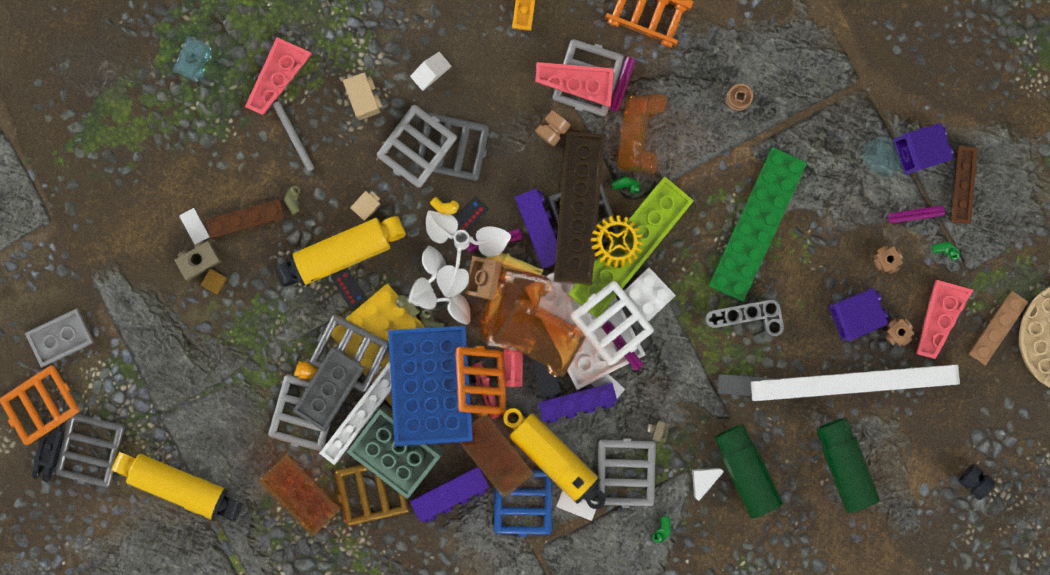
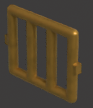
M360 464L335 471L340 494L338 495L339 503H342L345 521L348 526L409 512L408 499L399 492L401 507L390 509L384 481L375 475L382 511L371 513L362 472L369 471V469L364 465ZM355 474L364 514L357 517H352L343 477Z

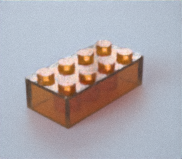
M488 415L481 416L472 423V442H459L505 499L535 475L533 470Z
M287 453L258 481L312 537L342 508L290 453Z

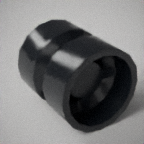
M972 464L960 476L958 482L966 489H971L970 493L978 500H981L993 489L996 482L989 475H983L984 471L978 465Z

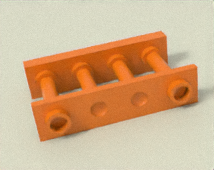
M618 0L613 15L607 13L605 16V20H608L607 23L612 26L618 27L621 25L660 40L662 45L672 48V46L676 47L679 41L673 39L682 14L686 10L690 11L694 1L657 0L658 4L648 29L637 25L647 0H638L630 22L620 18L626 0ZM669 3L675 6L676 11L667 34L663 35L655 31L664 7Z

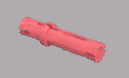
M482 361L475 363L470 367L483 368ZM474 375L477 381L475 382L476 386L491 387L489 377ZM482 394L486 406L499 407L494 395ZM490 414L491 419L501 416V414Z

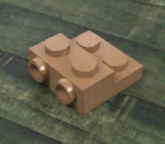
M472 256L468 273L469 282L464 294L494 300L502 262Z

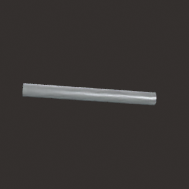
M279 101L273 103L272 105L307 171H312L315 168Z

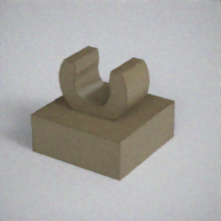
M658 421L657 426L648 424L647 432L654 433L653 440L665 442L670 424Z

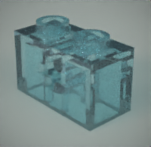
M187 36L172 71L197 82L204 74L205 69L203 66L205 62H208L211 58L212 47ZM196 57L198 61L192 63L190 61V58Z

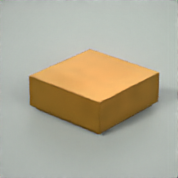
M209 269L201 286L218 295L227 277Z

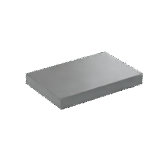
M78 308L25 333L41 368L94 343Z

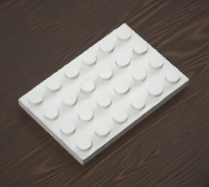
M554 273L525 287L577 390L629 364L623 356L614 365H609L573 321L571 315L581 306L567 294L575 284L553 282ZM616 297L609 304V306L605 309L604 312H606L610 307H612L615 303L618 302ZM621 308L607 321H610L616 328L627 318ZM588 311L581 316L587 326L596 320ZM602 325L593 331L599 341L607 336L602 329ZM631 326L620 334L627 343L636 337ZM612 341L605 346L611 356L619 351ZM639 343L634 353L638 358L645 356V353Z

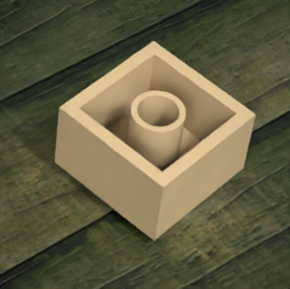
M364 72L343 80L353 110L359 121L381 113L379 108L382 107L379 96L373 93V90L376 88L371 76L367 77Z

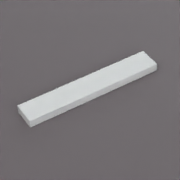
M390 362L319 453L333 465L338 462L390 394Z

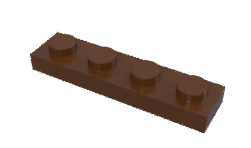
M957 146L950 223L971 224L978 149L976 147Z
M277 199L207 219L206 224L210 238L213 239L283 219L285 215L281 201Z

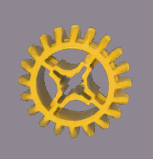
M619 215L616 216V221L610 216L608 219L609 223L603 219V226L600 224L596 225L599 232H592L593 235L597 236V238H591V242H596L597 244L592 246V249H598L595 257L601 254L603 257L599 261L602 263L607 259L606 266H610L611 262H613L614 268L618 267V262L621 267H625V261L630 265L632 263L630 257L635 260L638 258L634 252L640 253L642 251L637 247V245H643L642 241H637L638 238L642 237V234L636 235L635 233L640 228H632L635 223L634 221L627 224V217L621 222ZM617 226L623 228V230L619 234H615L612 231L609 232L607 228ZM627 233H629L632 240L631 249L625 242ZM603 235L606 236L605 238L609 242V246L606 249V251L604 250L602 245ZM622 235V237L620 238L621 245L618 244L611 249V247L614 245V241H612L613 238L616 239ZM615 249H618L622 252L624 251L627 255L613 257L610 254Z

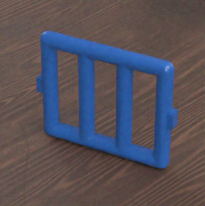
M528 467L496 469L494 532L496 534H519V536L527 537V534L549 535L552 531V480L541 469H528ZM502 477H545V487L502 488ZM502 496H544V508L502 507ZM502 515H544V527L502 526Z

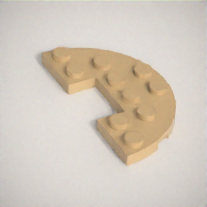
M1050 287L1039 293L1029 304L1022 317L1019 329V346L1023 360L1033 376L1048 388H1050Z

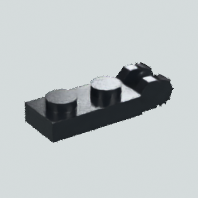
M54 428L40 438L32 472L34 479L39 478L42 466H45L43 481L47 483L50 481L64 431Z

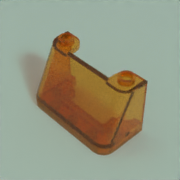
M667 95L632 96L626 101L617 157V166L621 171L649 176L656 174L658 159L653 153L644 151L648 119L653 118L654 114L664 111Z
M502 264L494 300L487 299L479 326V335L484 342L490 346L531 353V349L536 343V337L531 329L541 296H546L551 291V280L538 274Z
M518 295L495 341L503 349L507 350L508 347H513L546 365L549 369L548 373L558 378V376L564 377L583 344L586 334L575 325Z

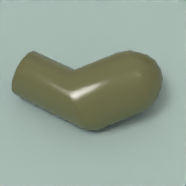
M295 185L288 188L284 198L292 215L301 211L296 203L300 194V188Z
M400 295L395 300L396 306L399 308L404 307L412 318L420 313L417 307L409 302L407 296Z
M424 309L420 314V319L425 328L444 327L445 323L435 321L430 310Z

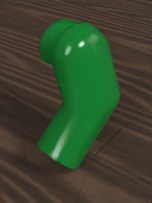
M630 177L611 181L614 190L627 187L632 194L640 191L639 182Z
M950 242L931 245L933 254L943 252L952 260H957L960 257L959 249Z
M670 516L661 517V527L652 536L653 541L656 543L664 542L671 535Z

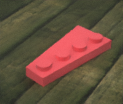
M277 37L245 107L264 115L312 53Z
M537 62L535 82L611 107L614 69Z
M935 280L916 354L936 359L950 330L954 327L960 312L964 309L965 303L974 290Z

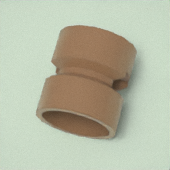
M745 84L734 85L726 95V104L734 111L746 109L753 100V92Z
M551 110L545 118L546 122L541 123L535 132L554 147L561 139L560 134H565L571 125L559 114Z

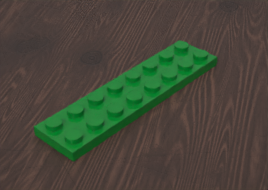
M774 147L771 148L711 278L709 287L744 302L807 165L806 162Z

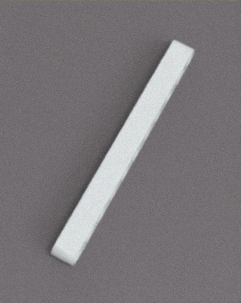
M944 365L751 381L752 401L960 384L959 366Z

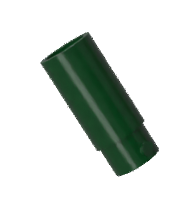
M841 418L816 428L817 437L820 438L823 446L822 452L845 512L852 513L873 506L881 500L857 437H854L851 430L852 426L847 418Z
M744 424L732 427L714 437L722 454L721 458L750 519L761 517L781 507L784 503L755 442H752Z

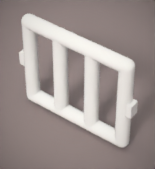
M616 281L609 283L596 295L592 294L588 298L589 301L571 315L573 321L609 365H614L628 352L632 353L636 350V346L654 331L647 319ZM614 290L620 300L587 326L581 316ZM626 305L632 315L599 341L593 331ZM638 321L644 330L611 356L605 346Z

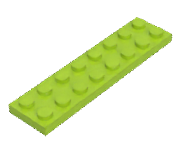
M664 176L627 221V224L631 221L635 222L632 226L633 229L636 227L640 228L635 232L636 235L642 234V237L637 239V241L643 242V245H637L642 251L640 253L634 252L638 258L635 260L630 257L632 260L630 265L625 261V267H621L618 262V267L614 268L613 262H611L610 266H606L607 259L601 263L599 260L603 256L600 254L594 261L592 285L575 284L567 295L582 306L589 301L588 298L592 294L596 295L612 281H616L623 289L694 200ZM627 233L625 242L631 249L632 240L629 233ZM622 235L619 238H613L612 241H614V245L611 247V249L618 244L621 245L620 238L622 237ZM615 249L610 255L613 257H623L627 254L624 251ZM613 290L588 312L597 319L617 294Z

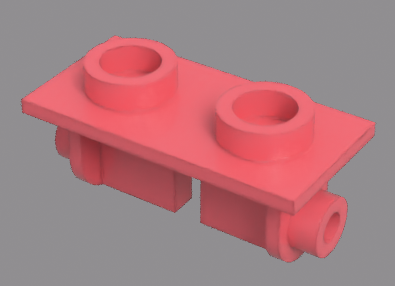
M504 348L505 386L522 387L523 348Z

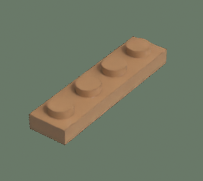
M1011 291L968 355L981 364L986 365L1028 304V301Z

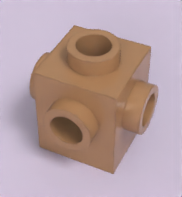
M886 245L877 250L878 254L873 257L878 271L881 270L882 273L888 271L891 274L899 270L898 266L903 264L901 261L903 256L898 248L895 249L894 246L888 247ZM888 256H890L893 260L892 263H889L887 261Z
M894 318L886 325L888 328L884 330L885 338L891 345L895 344V346L907 345L912 340L911 336L915 334L912 331L913 326L906 319L896 320ZM899 329H902L904 331V334L902 336H899L898 334Z

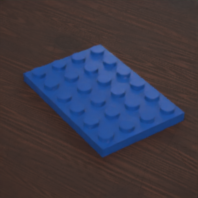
M465 326L388 330L395 446L472 442L471 413L460 412L458 409L456 348L467 347ZM464 355V366H468L467 355ZM465 374V385L469 386V375ZM465 393L466 405H470V393Z

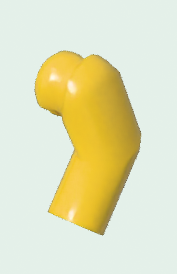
M435 197L430 202L442 215L454 214L459 209V204L456 201L442 203Z

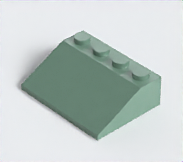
M384 403L347 453L408 499L444 453L445 449L439 444L395 446L393 409Z

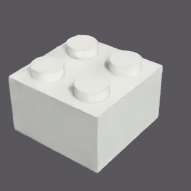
M647 268L624 290L647 321L676 296L650 268Z

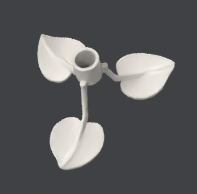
M428 211L426 230L429 237L436 243H444L449 237L454 239V245L458 248L456 266L446 265L437 274V284L445 297H453L460 294L467 287L469 274L465 269H459L461 250L468 248L470 242L474 245H479L481 254L487 257H495L503 252L511 239V235L500 228L483 227L477 231V241H475L473 237H469L465 230L457 231V220L451 214L442 215L439 212Z
M427 246L422 254V263L425 270L432 274V277L429 280L425 278L416 280L410 293L409 302L415 306H421L424 309L430 310L435 307L436 302L447 301L449 302L447 308L450 315L462 324H470V307L464 296L458 294L451 298H436L434 290L431 289L430 283L436 278L438 271L446 266V263L437 249Z

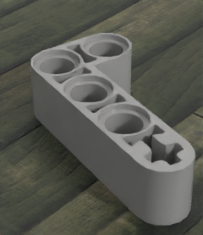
M774 300L709 311L704 317L706 325L711 328L762 319L764 330L770 336H778L784 329L780 306ZM769 303L775 306V311L772 314L766 312V305ZM749 307L756 309V315L752 318L747 315ZM731 310L737 312V319L735 321L728 319V313ZM721 312H724L723 318L726 323H723V320H717L715 322L716 324L714 325L713 322L709 321V318L712 317V314H714L715 317L722 316ZM772 322H776L779 326L778 331L772 333L769 329Z

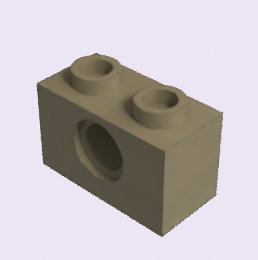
M202 240L194 245L195 249L191 251L184 250L178 254L179 258L174 261L185 280L189 281L222 262L211 242ZM196 254H200L202 257V261L198 265L193 262V257Z

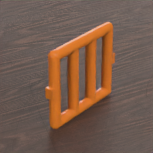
M476 346L475 348L457 347L456 369L459 411L478 413V416H486L488 414L504 415L507 408L503 351L484 349V346ZM464 355L496 357L497 369L464 366ZM465 374L497 376L498 388L465 385ZM465 393L498 395L499 407L466 405Z
M54 365L48 366L0 398V403L9 417L8 422L10 426L16 429L24 445H30L79 412V407L69 392L71 389L68 383H64ZM49 375L52 376L70 407L69 410L61 415L41 382L42 379ZM33 385H35L54 420L46 425L43 424L25 392ZM16 396H19L38 429L29 436L9 403Z

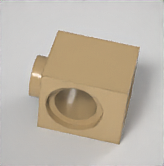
M365 191L351 206V209L364 221H367L381 206L378 202L380 198L372 191L370 194Z

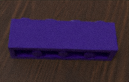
M537 189L516 196L515 200L542 269L554 265L558 232L555 227L552 228L549 221L552 220L549 210H545L542 203L545 202L542 192H537Z
M477 466L412 499L410 503L420 522L425 520L428 523L436 519V514L440 512L446 514L453 510L452 506L458 503L461 506L471 501L469 497L475 494L479 497L487 493V488L490 485L480 466Z

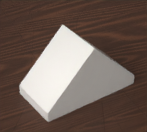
M438 52L425 60L410 77L424 91L452 66Z
M720 468L692 470L694 497L699 501L724 471Z

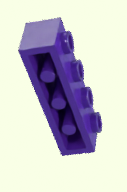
M611 382L540 401L538 405L543 422L547 421V424L559 421L558 417L566 416V419L576 417L577 412L584 411L587 414L596 411L595 408L603 406V409L613 407L614 402L618 401L613 383Z

